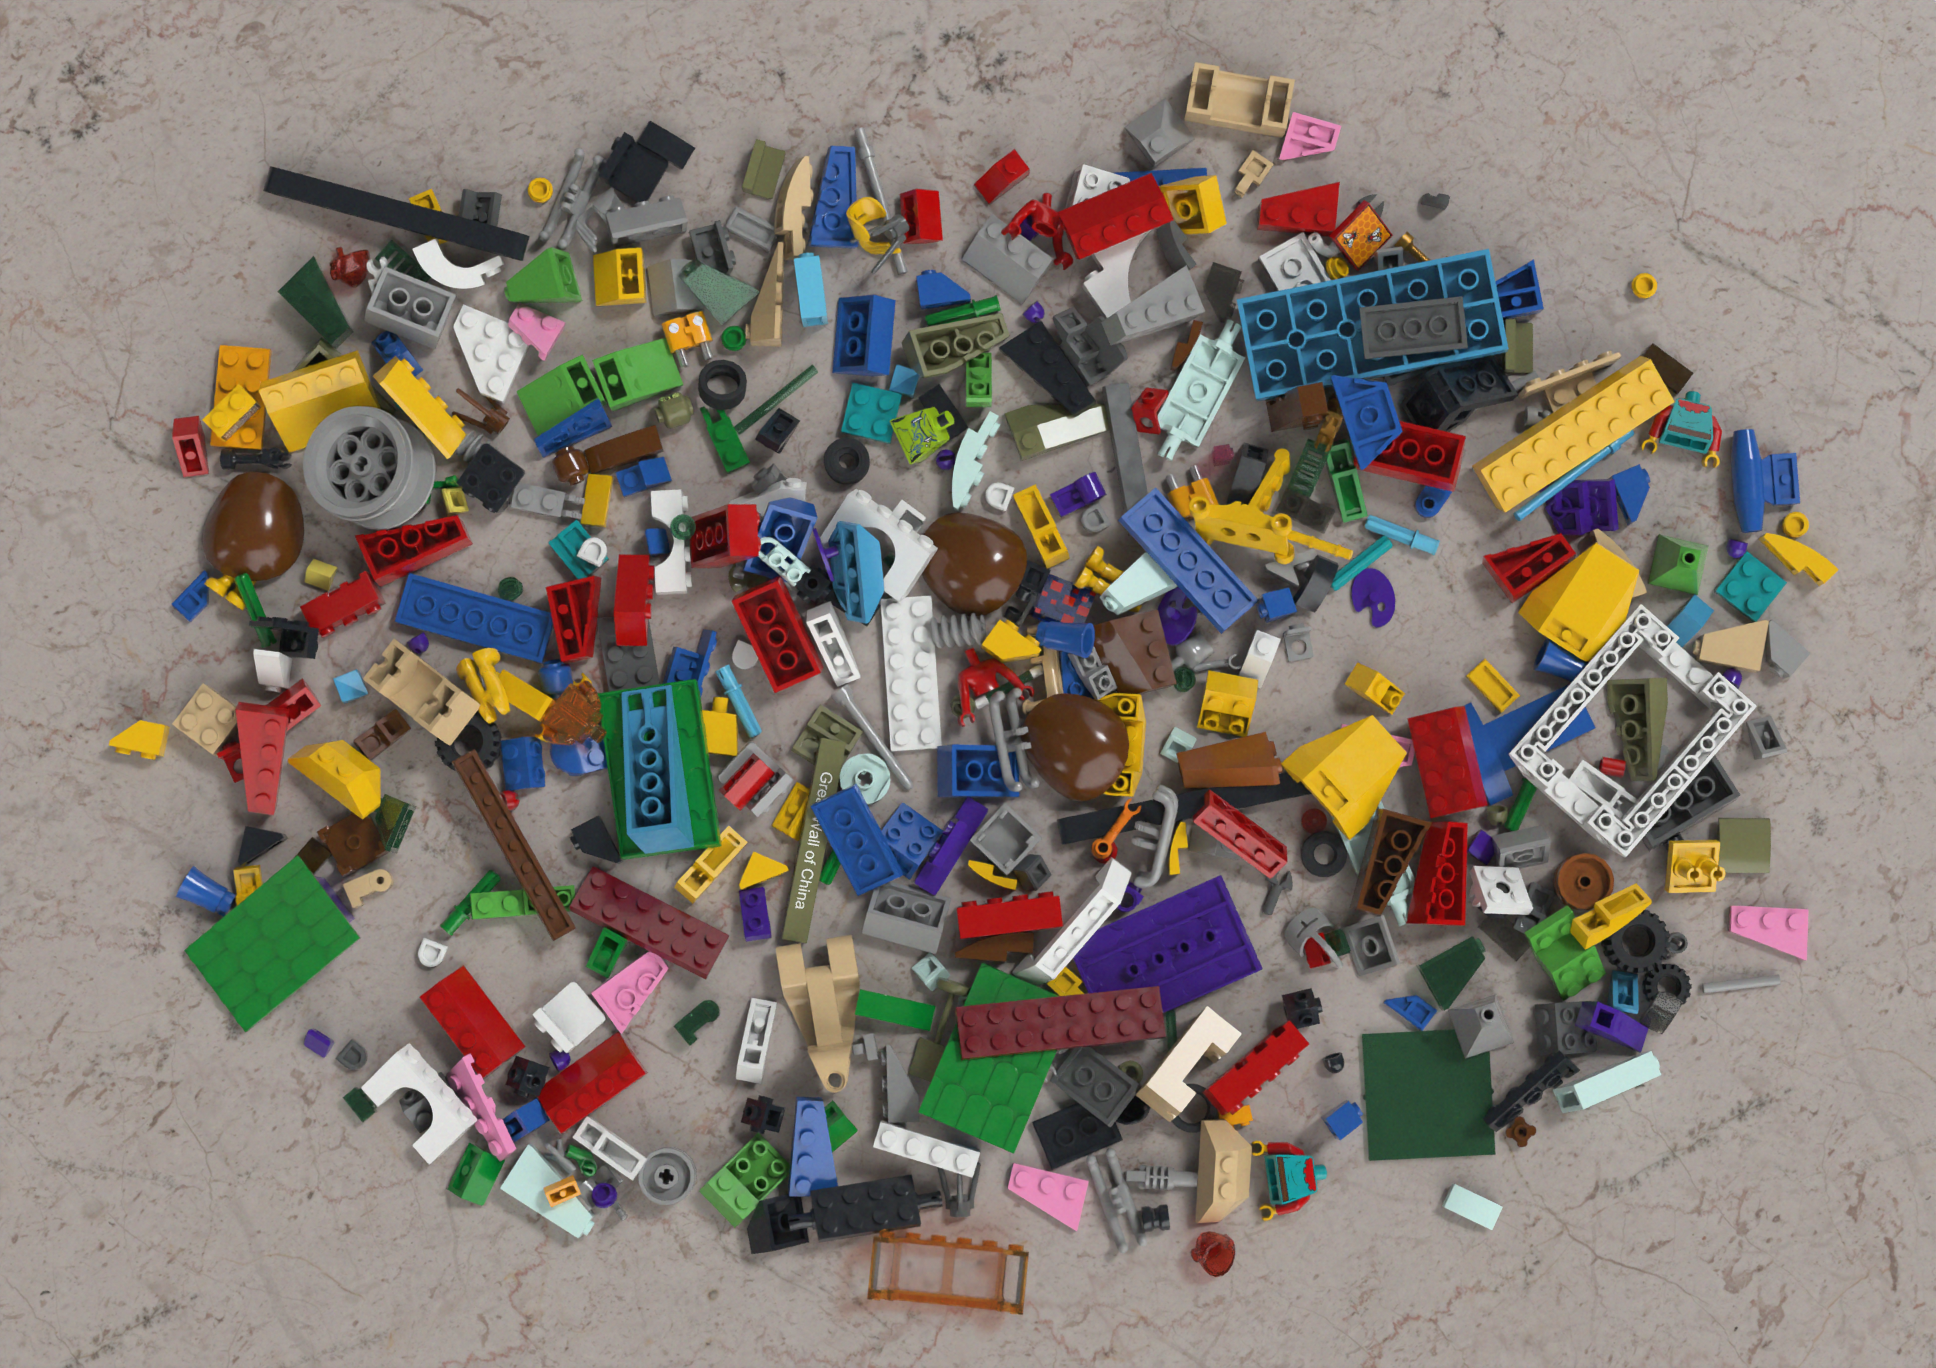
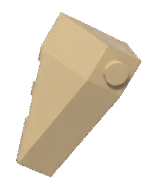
M778 242L751 315V324H746V339H750L751 346L782 347L784 242Z

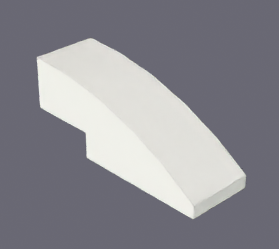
M1582 760L1569 778L1572 783L1598 806L1604 803L1611 809L1619 821L1638 800L1626 792L1625 788L1584 760Z
M589 1116L585 1118L572 1137L631 1180H634L647 1161V1158L631 1145Z

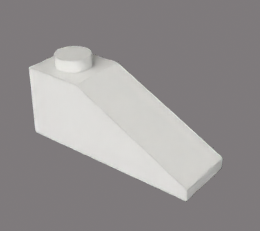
M788 478L786 481L781 480L771 484L759 495L754 491L731 500L729 504H756L758 513L764 516L768 503L771 501L791 497L806 502L807 482H801L798 478Z
M831 601L807 610L806 623L837 687L861 678L841 622Z
M254 649L253 655L258 683L266 686L265 691L280 693L281 688L288 689L293 659L280 652Z
M756 998L751 999L737 1063L736 1079L761 1084L777 1002Z

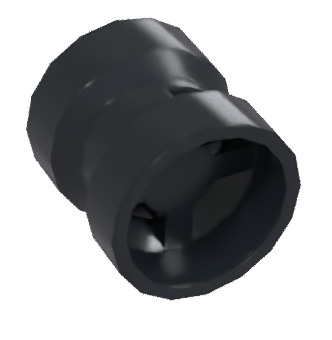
M1167 1204L1159 1205L1157 1208H1151L1150 1206L1141 1207L1144 1233L1152 1232L1158 1228L1162 1231L1170 1230Z

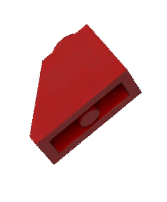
M1014 149L996 162L974 186L990 205L1029 176L1030 168Z
M191 416L174 419L172 438L183 477L209 474L205 435L200 417Z

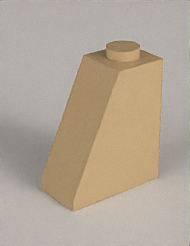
M1757 621L1699 636V640L1696 639L1693 645L1692 653L1696 655L1695 660L1701 663L1736 668L1752 673L1760 671L1769 621Z

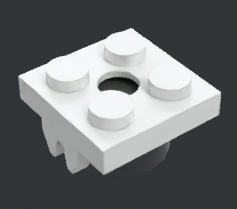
M1472 867L1470 875L1473 884L1469 896L1474 898L1473 906H1476L1488 917L1495 919L1504 918L1508 914H1530L1533 907L1519 868Z

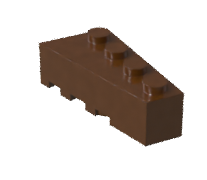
M1376 809L1350 908L1372 915L1382 914L1397 887L1398 881L1409 866L1408 863L1413 854L1419 848L1423 836L1429 830L1431 822L1387 809Z

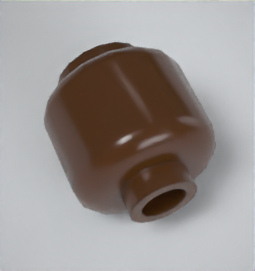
M570 446L555 453L556 457L552 460V465L558 480L563 483L569 482L570 486L583 482V476L588 473L589 466L582 450Z

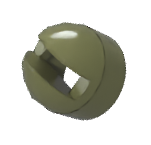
M1494 805L1487 808V818L1490 824L1497 826V822H1499L1500 825H1503L1507 821V807Z

